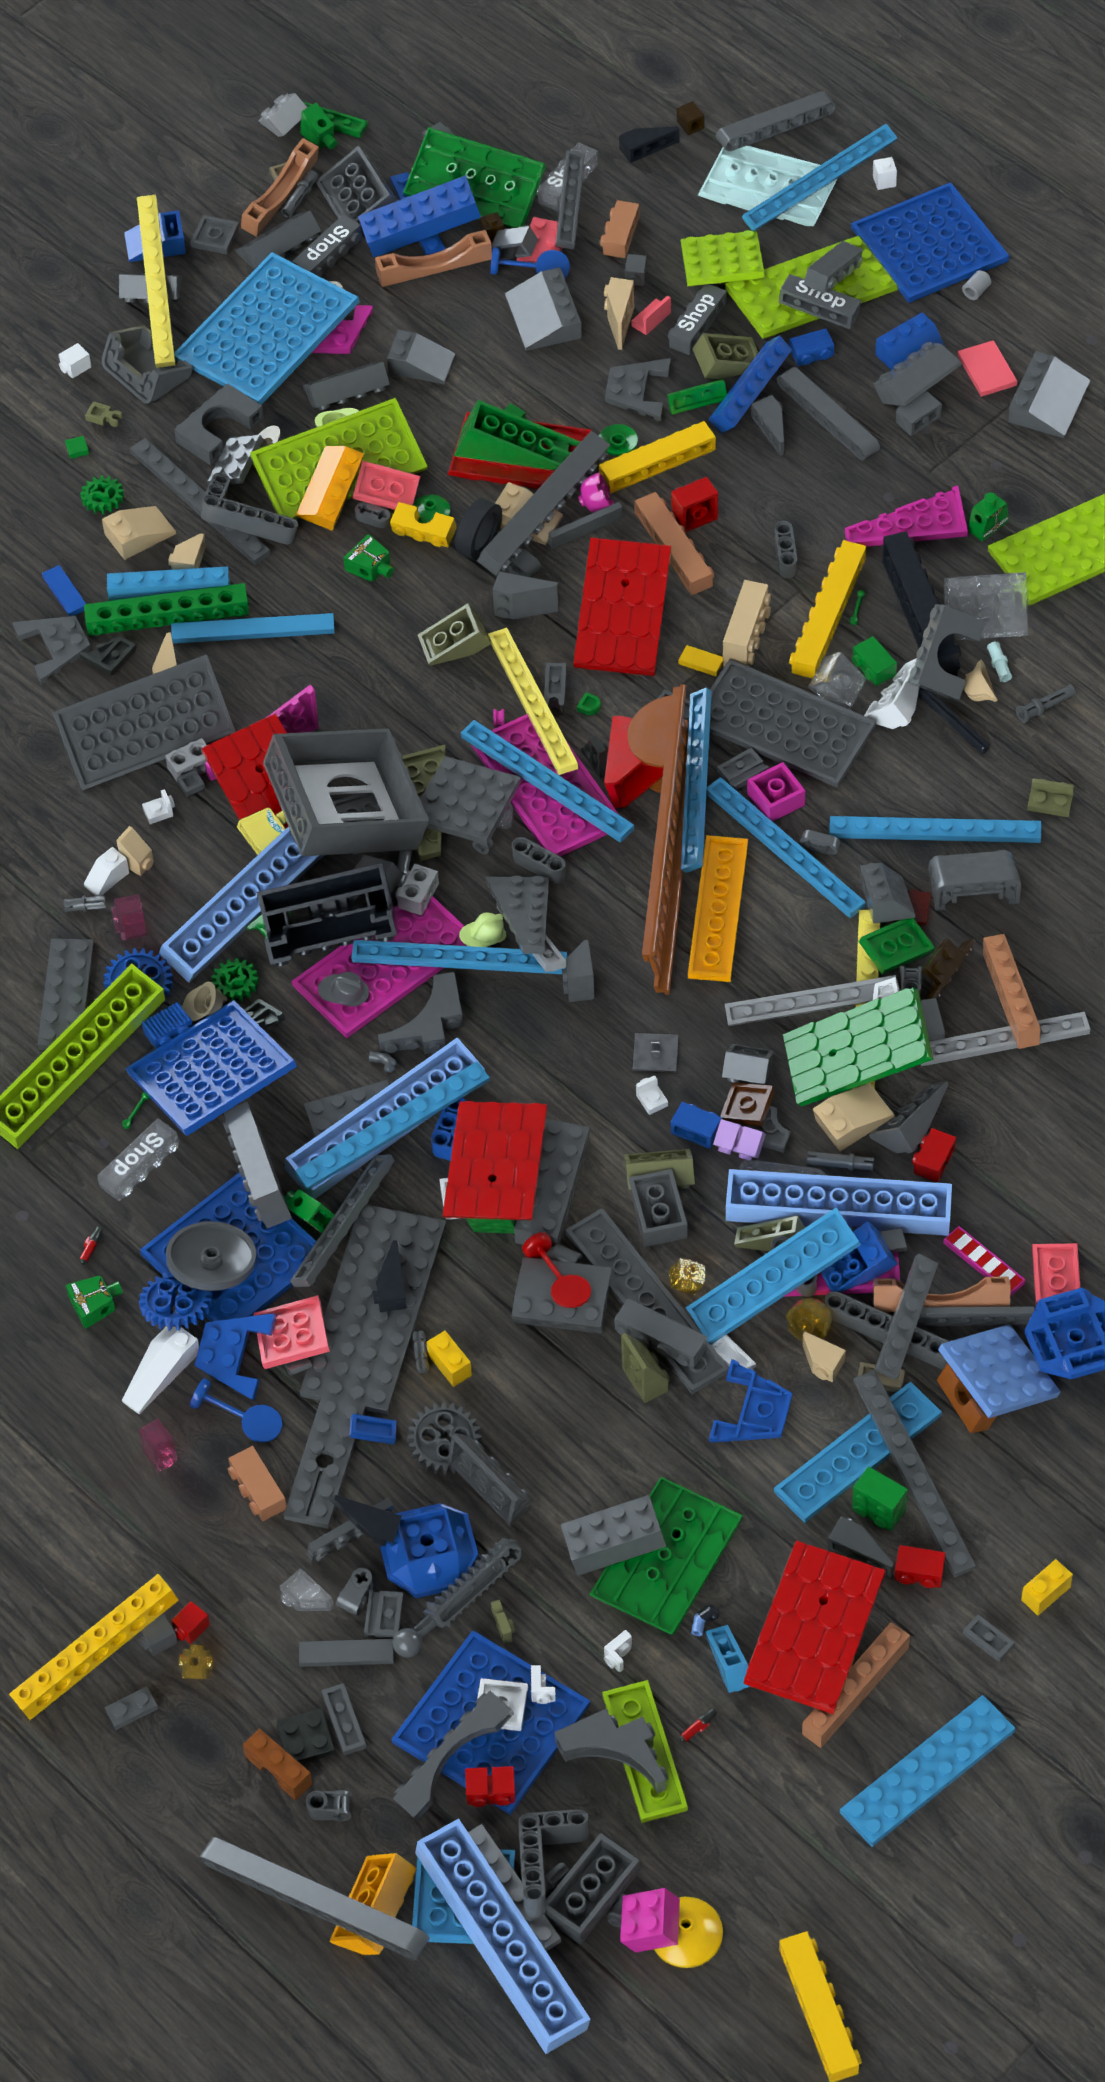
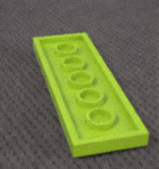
M648 1680L602 1692L606 1710L610 1716H615L619 1727L643 1716L646 1724L650 1723L655 1731L653 1748L658 1758L656 1760L659 1767L663 1766L668 1775L666 1790L657 1793L652 1784L640 1772L623 1763L641 1823L688 1811L685 1796Z

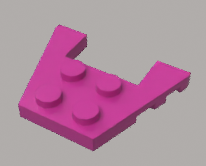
M356 305L354 320H342L312 353L350 354L360 337L362 328H365L367 324V319L373 313V306Z

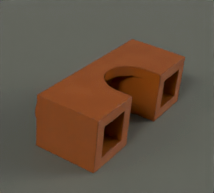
M947 1363L937 1382L970 1434L988 1430L997 1416L987 1417Z
M260 1728L243 1743L245 1757L261 1771L265 1768L270 1771L278 1781L279 1787L295 1801L313 1785L311 1773Z

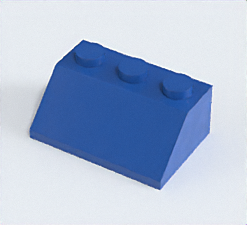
M922 312L877 338L876 356L893 370L896 364L904 362L908 359V355L922 349L921 346L927 342L941 343L944 347L945 345L935 324Z

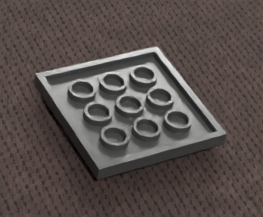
M445 756L421 798L425 813L429 816V825L426 828L488 845L521 784V777Z

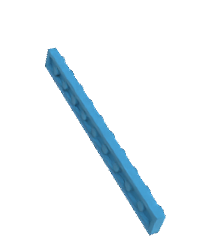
M884 124L743 214L742 219L755 232L896 142L897 136L887 124Z
M707 687L690 694L681 870L685 873L703 867L712 691Z
M473 720L461 732L462 739L621 843L634 830V824L477 721Z
M720 777L707 787V796L846 916L852 918L859 910L866 907V902L725 780Z
M830 816L829 835L836 838L1041 843V821Z
M354 940L351 957L352 962L562 974V969L546 972L532 954H523L521 949ZM560 952L566 960L568 957L567 952Z
M478 1061L298 1168L295 1170V1175L307 1191L486 1084L489 1082L490 1077Z

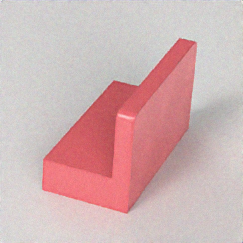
M666 296L662 301L655 299L631 321V326L647 335L671 313V297Z

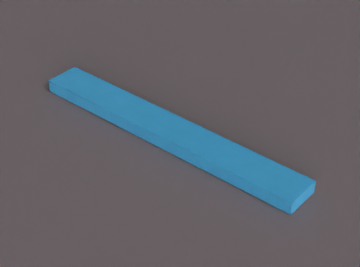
M333 613L171 623L173 644L334 634Z

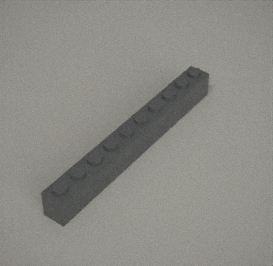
M591 430L486 546L477 561L496 576L501 570L505 572L512 563L510 560L518 558L523 551L521 548L523 546L527 547L531 543L534 533L538 535L542 531L545 521L549 523L552 520L556 509L558 511L561 510L566 503L565 499L567 497L570 499L577 491L576 487H581L583 481L588 478L586 477L587 474L592 475L598 467L597 463L605 461L609 455L607 450L610 444Z

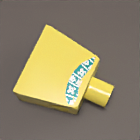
M266 808L239 820L237 828L256 854L259 855L285 830L283 825L287 821L283 811L275 815L270 808Z

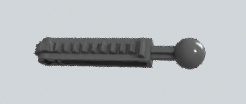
M501 1538V1541L495 1543L493 1549H488L486 1555H481V1560H476L473 1567L469 1566L466 1573L463 1572L460 1579L456 1578L453 1585L449 1584V1589L443 1590L440 1597L435 1596L433 1603L427 1601V1608L423 1611L426 1617L413 1629L403 1628L397 1631L393 1637L392 1645L394 1651L404 1658L413 1657L419 1653L422 1648V1639L436 1626L441 1628L444 1626L450 1627V1621L456 1620V1615H461L464 1608L468 1609L471 1602L474 1603L477 1596L481 1597L482 1592L489 1589V1585L495 1584L497 1578L501 1579L502 1574L508 1572V1568L510 1566L514 1567L515 1563L521 1559L522 1548L517 1541Z

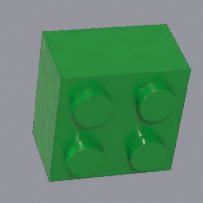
M868 1466L853 1486L852 1509L859 1516L867 1517L874 1521L878 1527L892 1531L906 1512L908 1489Z

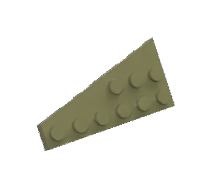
M445 745L402 756L405 767L409 770V776L412 783L415 784L416 792L420 799L446 755ZM426 828L423 839L417 849L421 861L441 856L442 832Z

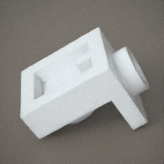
M165 789L161 790V798L142 804L149 824L173 817L172 808L175 807L172 796H167Z
M656 1076L644 1078L636 1084V1096L649 1115L668 1107V1100L658 1087Z
M626 1630L604 1647L605 1662L610 1668L613 1669L615 1667L618 1672L624 1669L621 1657L625 1656L632 1646V1636Z
M541 1665L531 1666L532 1702L547 1704L555 1701V1687H546V1674H541Z

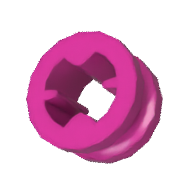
M494 709V727L505 724L504 709H501V711Z

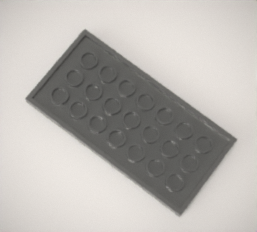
M207 654L52 712L81 790L166 759L165 755L188 745L190 742L202 738L205 743L236 732Z
M729 659L710 689L712 691L710 733L746 749L752 748L760 755L779 763L784 762L786 766L836 788L841 784L876 727V721L732 659Z

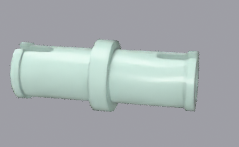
M992 642L987 646L992 658V667L996 669L1000 682H1007L1012 678L1007 665L1008 659L1003 655L1000 643Z

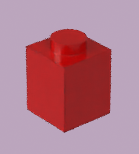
M192 1601L172 1619L176 1637L181 1641L185 1639L190 1644L210 1626L208 1614Z

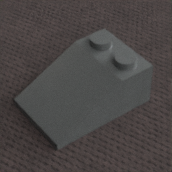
M398 330L387 357L388 374L445 384L455 359V353L418 333Z
M499 571L493 587L494 616L519 619L558 612V583Z
M672 1169L629 1177L633 1203L644 1247L687 1239V1221Z

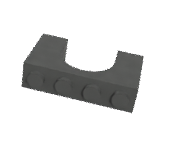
M227 383L174 429L176 443L209 465H212L219 459L223 451V442L205 429L206 425L218 418H230L252 430L264 419L262 405Z
M935 604L930 613L928 627L923 633L922 645L917 651L915 665L910 671L909 683L946 698L960 700L966 680L951 675L941 668L937 658L938 647L941 641L950 634H955L971 641H980L986 622L949 606Z

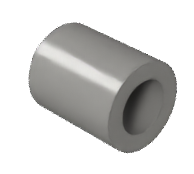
M977 271L963 285L962 291L964 295L971 300H977L991 285L989 274L984 271Z

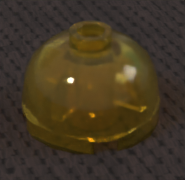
M815 1298L799 1300L789 1309L786 1315L789 1323L787 1326L788 1330L801 1342H803L804 1332L824 1340L832 1326V1314L825 1303Z

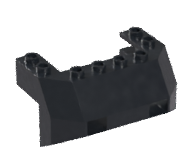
M382 863L256 892L267 933L264 940L270 965L276 964V967L289 964L288 961L292 960L295 953H299V956L312 953V949L320 948V951L333 948V944L340 943L341 946L352 944L353 940L359 938L362 941L371 940L374 938V935L376 940L381 939V942L393 940L398 932L392 897ZM365 893L367 902L351 906L349 897ZM308 907L309 916L291 920L289 911Z

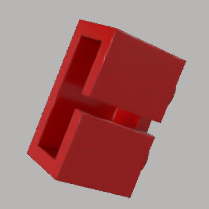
M932 1128L928 1135H924L920 1145L922 1148L920 1152L914 1154L912 1164L914 1165V1174L938 1183L946 1169L944 1163H949L955 1151L956 1137Z
M899 1545L894 1581H899L906 1585L920 1582V1585L926 1588H941L946 1552Z
M514 1766L492 1767V1775H487V1767L465 1768L467 1805L483 1807L486 1804L506 1806L510 1803H515Z

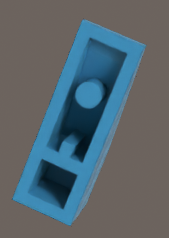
M725 1625L705 1631L728 1692L740 1691L751 1687L743 1684L748 1664L729 1626Z

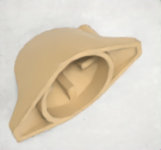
M980 660L974 670L965 675L966 682L963 689L973 701H998L985 664Z

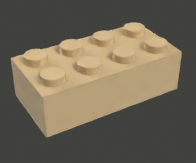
M744 580L723 640V667H725L729 659L748 667L753 665L755 653L753 652L754 649L759 648V635L764 633L766 624L764 620L769 618L771 607L768 606L771 594L768 593L767 584Z

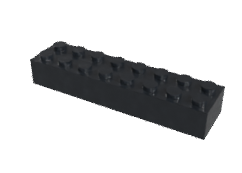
M907 531L883 537L882 564L916 644L920 648L924 639L923 633L930 621L931 610L935 604L941 605V603L934 596V587L932 583L929 584L926 569L921 566V557L919 553L916 554L914 540L909 538ZM950 634L941 641L937 651L939 665L945 672L957 677L958 670H960L959 657H961V650L959 645H955L954 634Z

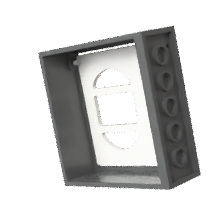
M389 728L273 734L263 765L301 856L418 849L426 827L429 825V816L425 813L422 800L418 797L415 784L412 783L409 770L405 767L402 754L398 751L395 738L392 737ZM339 777H352L368 784L363 786L327 787L331 780ZM374 793L381 811L339 814L330 795ZM384 819V820H380V821H363V822H346V823L343 822V821H352V820Z

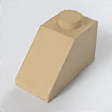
M198 534L175 546L173 554L171 553L169 556V565L172 567V570L199 568L206 548L204 534Z
M129 826L116 840L118 851L127 858L128 869L142 876L153 865L152 850L138 833Z
M804 1332L803 1349L812 1373L819 1379L833 1382L845 1362L846 1350Z

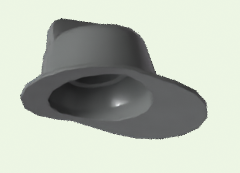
M353 972L327 976L318 986V992L322 999L346 1006H359L367 1000L369 995L368 986Z

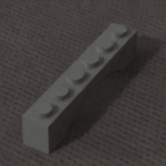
M491 1691L487 1694L483 1693L477 1699L476 1707L471 1712L467 1711L460 1718V1724L455 1730L451 1729L443 1738L444 1742L439 1748L435 1747L427 1755L428 1760L423 1766H417L411 1773L412 1778L406 1784L402 1783L394 1793L396 1796L393 1800L417 1822L434 1804V1792L438 1777L450 1757L461 1746L472 1739L498 1732L514 1715L513 1711Z

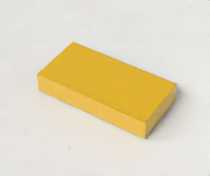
M686 645L678 660L679 665L713 676H717L723 665L722 656Z

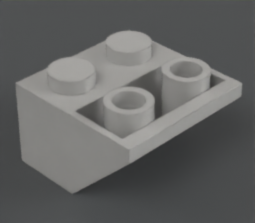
M287 93L284 96L280 95L275 99V105L271 109L269 107L261 113L262 117L258 120L278 137L284 136L301 120V111L307 108L295 93Z

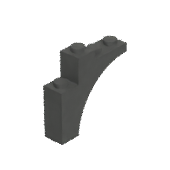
M454 972L433 975L431 996L426 1006L413 1020L396 1030L378 1034L380 1052L394 1053L396 1051L414 1050L423 1047L424 1054H434L445 1046L443 1029H455L463 1026L462 1010Z
M604 1709L554 1732L555 1744L565 1762L583 1757H603L617 1760L640 1772L652 1784L657 1793L666 1790L668 1775L664 1767H659L656 1760L658 1758L653 1748L655 1731L650 1723L646 1724L643 1716L619 1727L615 1716H610L608 1711Z

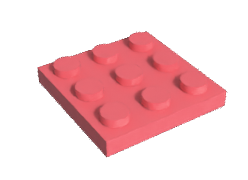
M318 1295L253 1313L254 1316L275 1314L277 1316L272 1336L257 1333L264 1369L330 1352L321 1301Z

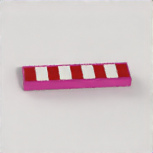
M960 1226L944 1239L943 1244L984 1277H1009L1010 1297L1025 1284V1279Z

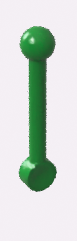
M858 590L857 592L858 599L854 614L850 617L851 625L858 623L857 614L862 597L865 595L864 590Z
M145 1092L142 1093L141 1100L128 1119L123 1120V1128L129 1129L131 1127L132 1119L144 1101L150 1098Z

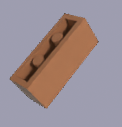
M617 200L615 207L611 208L610 221H607L605 225L606 233L601 236L600 246H603V255L626 258L639 220V204Z
M253 1446L228 1458L230 1467L227 1470L233 1481L237 1479L239 1482V1491L244 1498L248 1497L250 1500L249 1506L255 1516L259 1515L263 1522L286 1509L284 1495Z

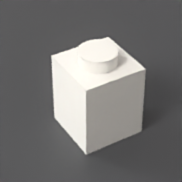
M892 157L873 161V178L878 190L896 187L897 169Z
M78 343L59 354L60 369L72 379L91 368L89 353Z

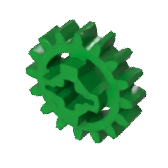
M103 475L100 476V479L93 477V482L86 481L87 486H82L80 494L83 506H87L88 511L93 509L95 514L98 511L104 514L105 510L111 513L113 507L118 509V503H123L124 490L122 484H118V479L112 481L111 476H108L107 479H104Z
M236 958L235 962L231 963L228 959L226 965L220 963V969H214V975L211 976L212 983L227 999L231 998V1001H235L236 998H239L240 1001H243V996L251 997L250 991L256 992V985L259 984L257 970H254L253 964L247 966V960L239 963L238 958Z

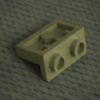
M1033 778L1027 811L1069 817L1074 785Z

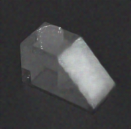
M301 1568L280 1585L281 1600L286 1606H292L297 1611H331L334 1608L332 1597Z

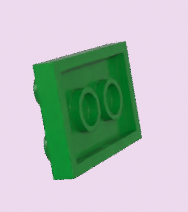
M914 918L899 920L864 935L859 940L860 945L882 975L929 955L935 949Z

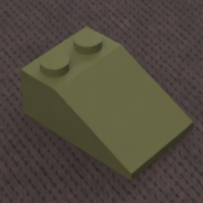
M702 333L693 347V352L702 373L708 379H725L743 374L759 353L752 337Z
M468 603L418 634L419 641L430 666L474 655L491 644L480 615Z
M622 1334V1369L643 1402L646 1403L668 1392L670 1378L665 1369H660L655 1353H650L644 1344L628 1334Z

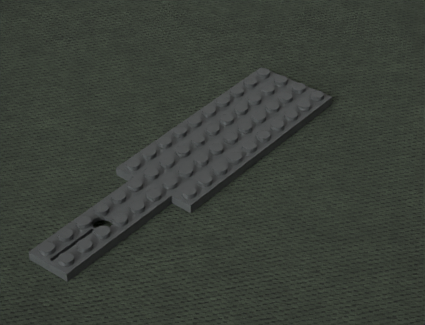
M365 1205L359 1213L324 1315L330 1352L311 1357L310 1361L313 1366L307 1369L300 1390V1397L319 1400L320 1403L284 1512V1520L329 1529L336 1507L330 1501V1498L333 1495H340L357 1440L356 1438H349L350 1417L352 1414L365 1415L366 1411L386 1415L389 1413L447 1226L446 1220L372 1205ZM397 1240L407 1309L380 1312L379 1304L374 1305L372 1291H377L376 1280L392 1241ZM323 1454H328L334 1459L333 1464L328 1465L326 1468H320L316 1463L317 1458Z

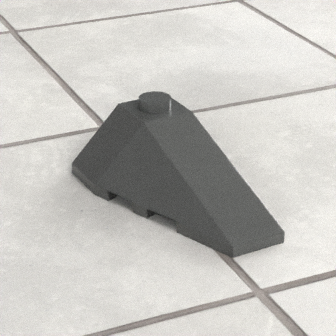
M943 1081L930 1084L912 1098L913 1103L900 1107L896 1111L898 1114L896 1117L873 1130L869 1134L870 1138L896 1154L914 1152L930 1127L949 1085L948 1082Z

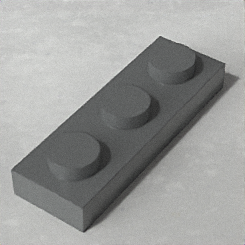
M344 1683L321 1690L343 1755L366 1749V1743Z

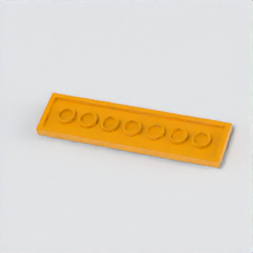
M706 835L688 979L731 982L748 839Z

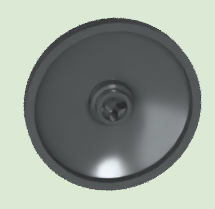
M213 1221L199 1222L182 1228L172 1236L166 1249V1263L171 1274L178 1281L189 1287L208 1291L224 1290L242 1283L251 1275L256 1264V1248L252 1239L244 1231L233 1225Z

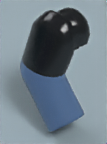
M706 1605L696 1613L691 1633L695 1636H702L705 1622L708 1619L712 1621L719 1617V1610L714 1608L713 1605Z

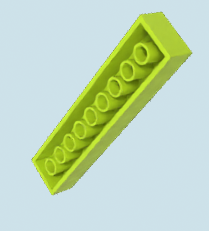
M131 963L0 1095V1135L15 1148L19 1149L142 1024V1021H145L165 1001L164 989Z

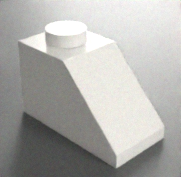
M111 847L96 860L84 882V887L95 896H102L129 874L127 858Z

